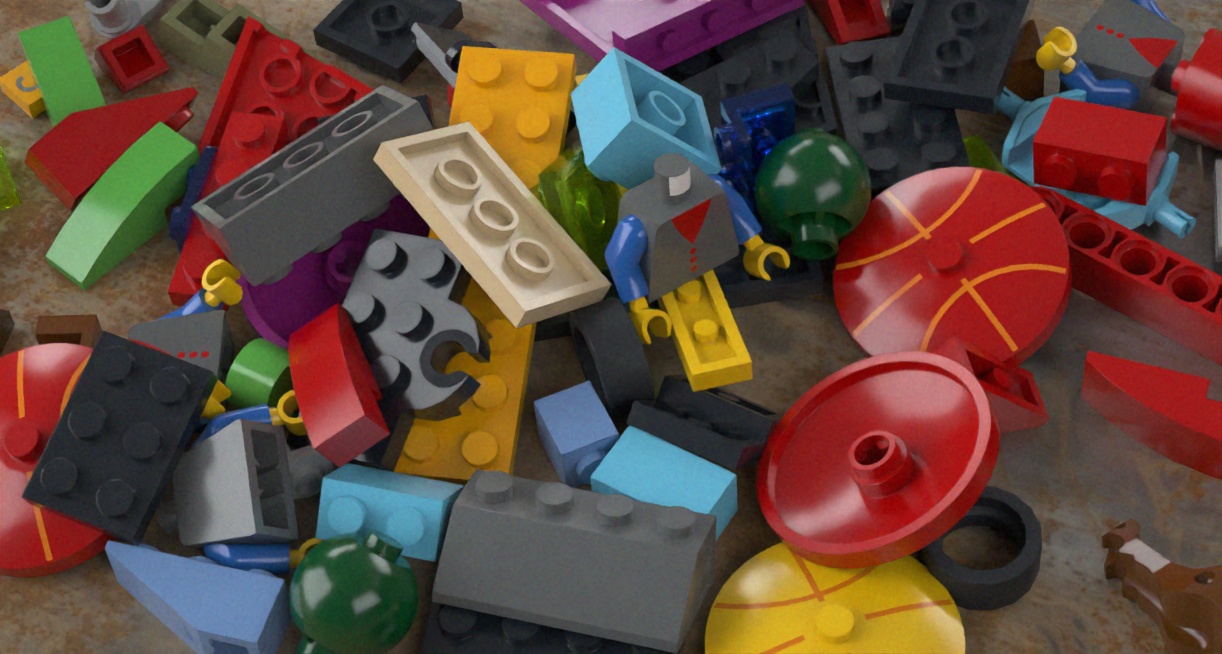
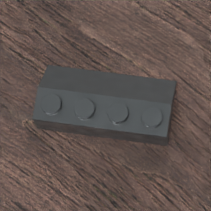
M381 85L197 202L191 208L231 264L240 271L241 276L254 287L261 283L263 285H270L287 276L293 269L292 263L310 251L312 253H319L335 245L342 238L341 231L358 220L363 222L369 221L383 214L391 205L389 200L401 192L373 160L381 142L431 131L434 128L417 100L385 85Z
M476 469L453 504L433 585L432 602L678 653L715 578L716 516L694 512L681 506L668 507L632 500L620 494L607 495L571 488L566 484L558 482L546 483L511 476L502 471Z

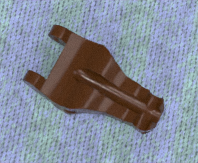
M1133 518L1101 536L1102 547L1104 549L1108 548V555L1104 564L1106 579H1122L1123 598L1136 601L1139 609L1154 620L1162 636L1166 654H1222V565L1193 569L1169 561L1141 541L1139 523Z

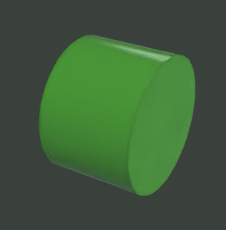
M257 338L249 342L239 352L228 372L225 386L232 392L230 398L227 399L228 403L238 409L265 403L268 408L272 406L274 408L277 407L279 399L288 391L294 390L289 365V351L265 338ZM299 408L293 412L291 418L296 415Z

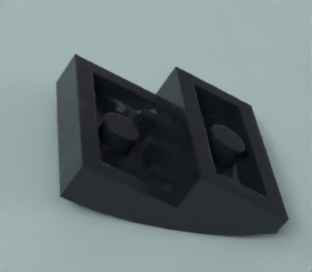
M679 374L664 377L657 398L634 400L626 424L731 469L738 470L752 464L762 456L770 435L784 414L719 387L693 392L687 375Z

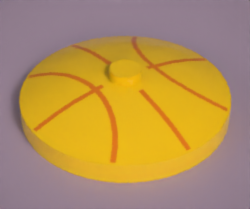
M782 542L758 553L745 562L723 585L715 598L706 623L705 654H965V636L960 614L948 590L929 573L925 565L911 555L866 568H830L805 560L791 551Z

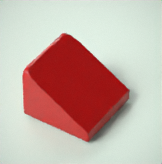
M143 24L96 48L94 59L123 95L170 71L168 64Z

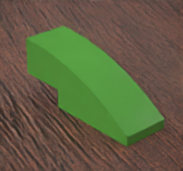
M70 16L18 32L28 66L42 96L53 128L70 113L106 106Z
M161 121L158 122L133 143L85 195L45 256L47 263L85 291L166 227L168 221L164 209L205 178L198 147Z

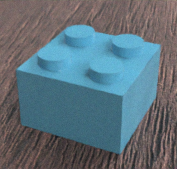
M613 47L571 93L576 125L579 130L585 157L584 161L590 172L600 180L605 182L613 181L631 190L654 178L653 164L655 160L667 153H677L685 156L689 162H693L706 174H718L722 170L702 97L617 48Z

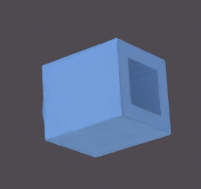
M589 380L534 401L538 438L561 482L571 488L585 483L591 484L590 476L619 439L617 429Z

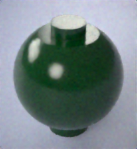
M804 128L780 141L765 156L756 176L755 199L765 224L779 238L791 243L793 255L805 260H822L834 256L839 250L838 241L848 237L863 221L871 200V179L864 160L848 142L820 128Z
M370 529L367 536L358 533H345L330 537L314 546L303 557L294 572L289 592L291 615L294 623L303 634L295 649L298 654H386L402 641L414 622L419 595L415 574L408 561L400 555L404 547L399 542L380 531Z

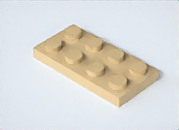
M470 122L381 142L373 160L516 328L585 307L604 299L612 284Z

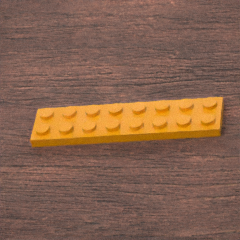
M462 46L448 126L470 122L553 217L571 108V93L574 89L577 69L575 54ZM430 228L428 238L441 240ZM473 277L461 305L476 316L493 336L489 339L491 350L490 363H478L467 352L455 355L448 362L446 374L461 370L469 374L481 385L475 394L459 407L462 415L441 421L415 419L394 472L460 485H466L476 469L502 471L513 476L537 322L516 328Z

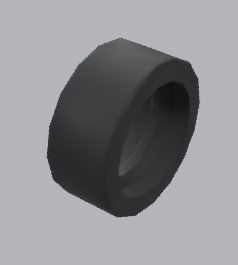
M611 297L572 311L569 319L571 335L586 381L590 380L609 417L613 419L629 413L634 400L654 399L653 380L642 343L621 301L618 298Z
M986 486L964 517L938 539L920 549V562L948 590L955 605L967 610H995L1014 604L1030 591L1037 577L1042 551L1041 525L1032 508L1015 494L994 486ZM967 526H988L1004 532L1016 542L1018 555L1016 559L1006 566L994 570H973L957 564L943 551V540L954 530Z

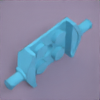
M1005 86L997 109L1012 119L1013 122L1003 145L1001 165L1030 186H1043L1034 184V137L1054 96L1086 102L1087 92L1081 89H1074L1039 98L1031 102L1024 101ZM1174 151L1167 155L1146 206L1043 186L1130 230L1143 223L1149 226L1157 221L1177 235L1179 239H1184L1185 234L1188 236L1196 224L1194 217L1189 216L1169 202L1179 162V155Z

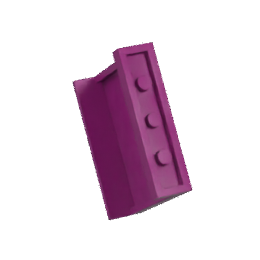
M520 0L521 3L597 62H600L615 47L657 72L804 5V0Z

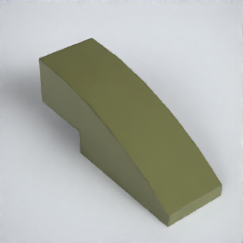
M179 0L160 19L157 44L184 61L224 80L248 16L262 23L266 30L281 39L287 38L299 45L237 3L229 11L214 0ZM302 47L305 53L309 54L310 56L314 57L322 63L325 62L313 53H311L310 51H308L307 49H305L304 47Z

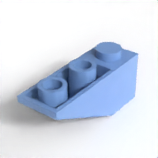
M108 540L105 550L117 582L197 654L278 653L292 620L289 594L284 579L277 578L272 573L261 569L244 571L221 566L203 556L185 558L163 553L157 548L144 543H140L138 547Z

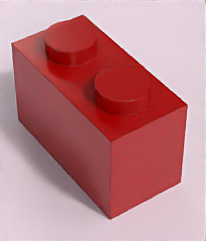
M1054 96L1033 140L1034 184L1146 206L1166 161L1167 117Z

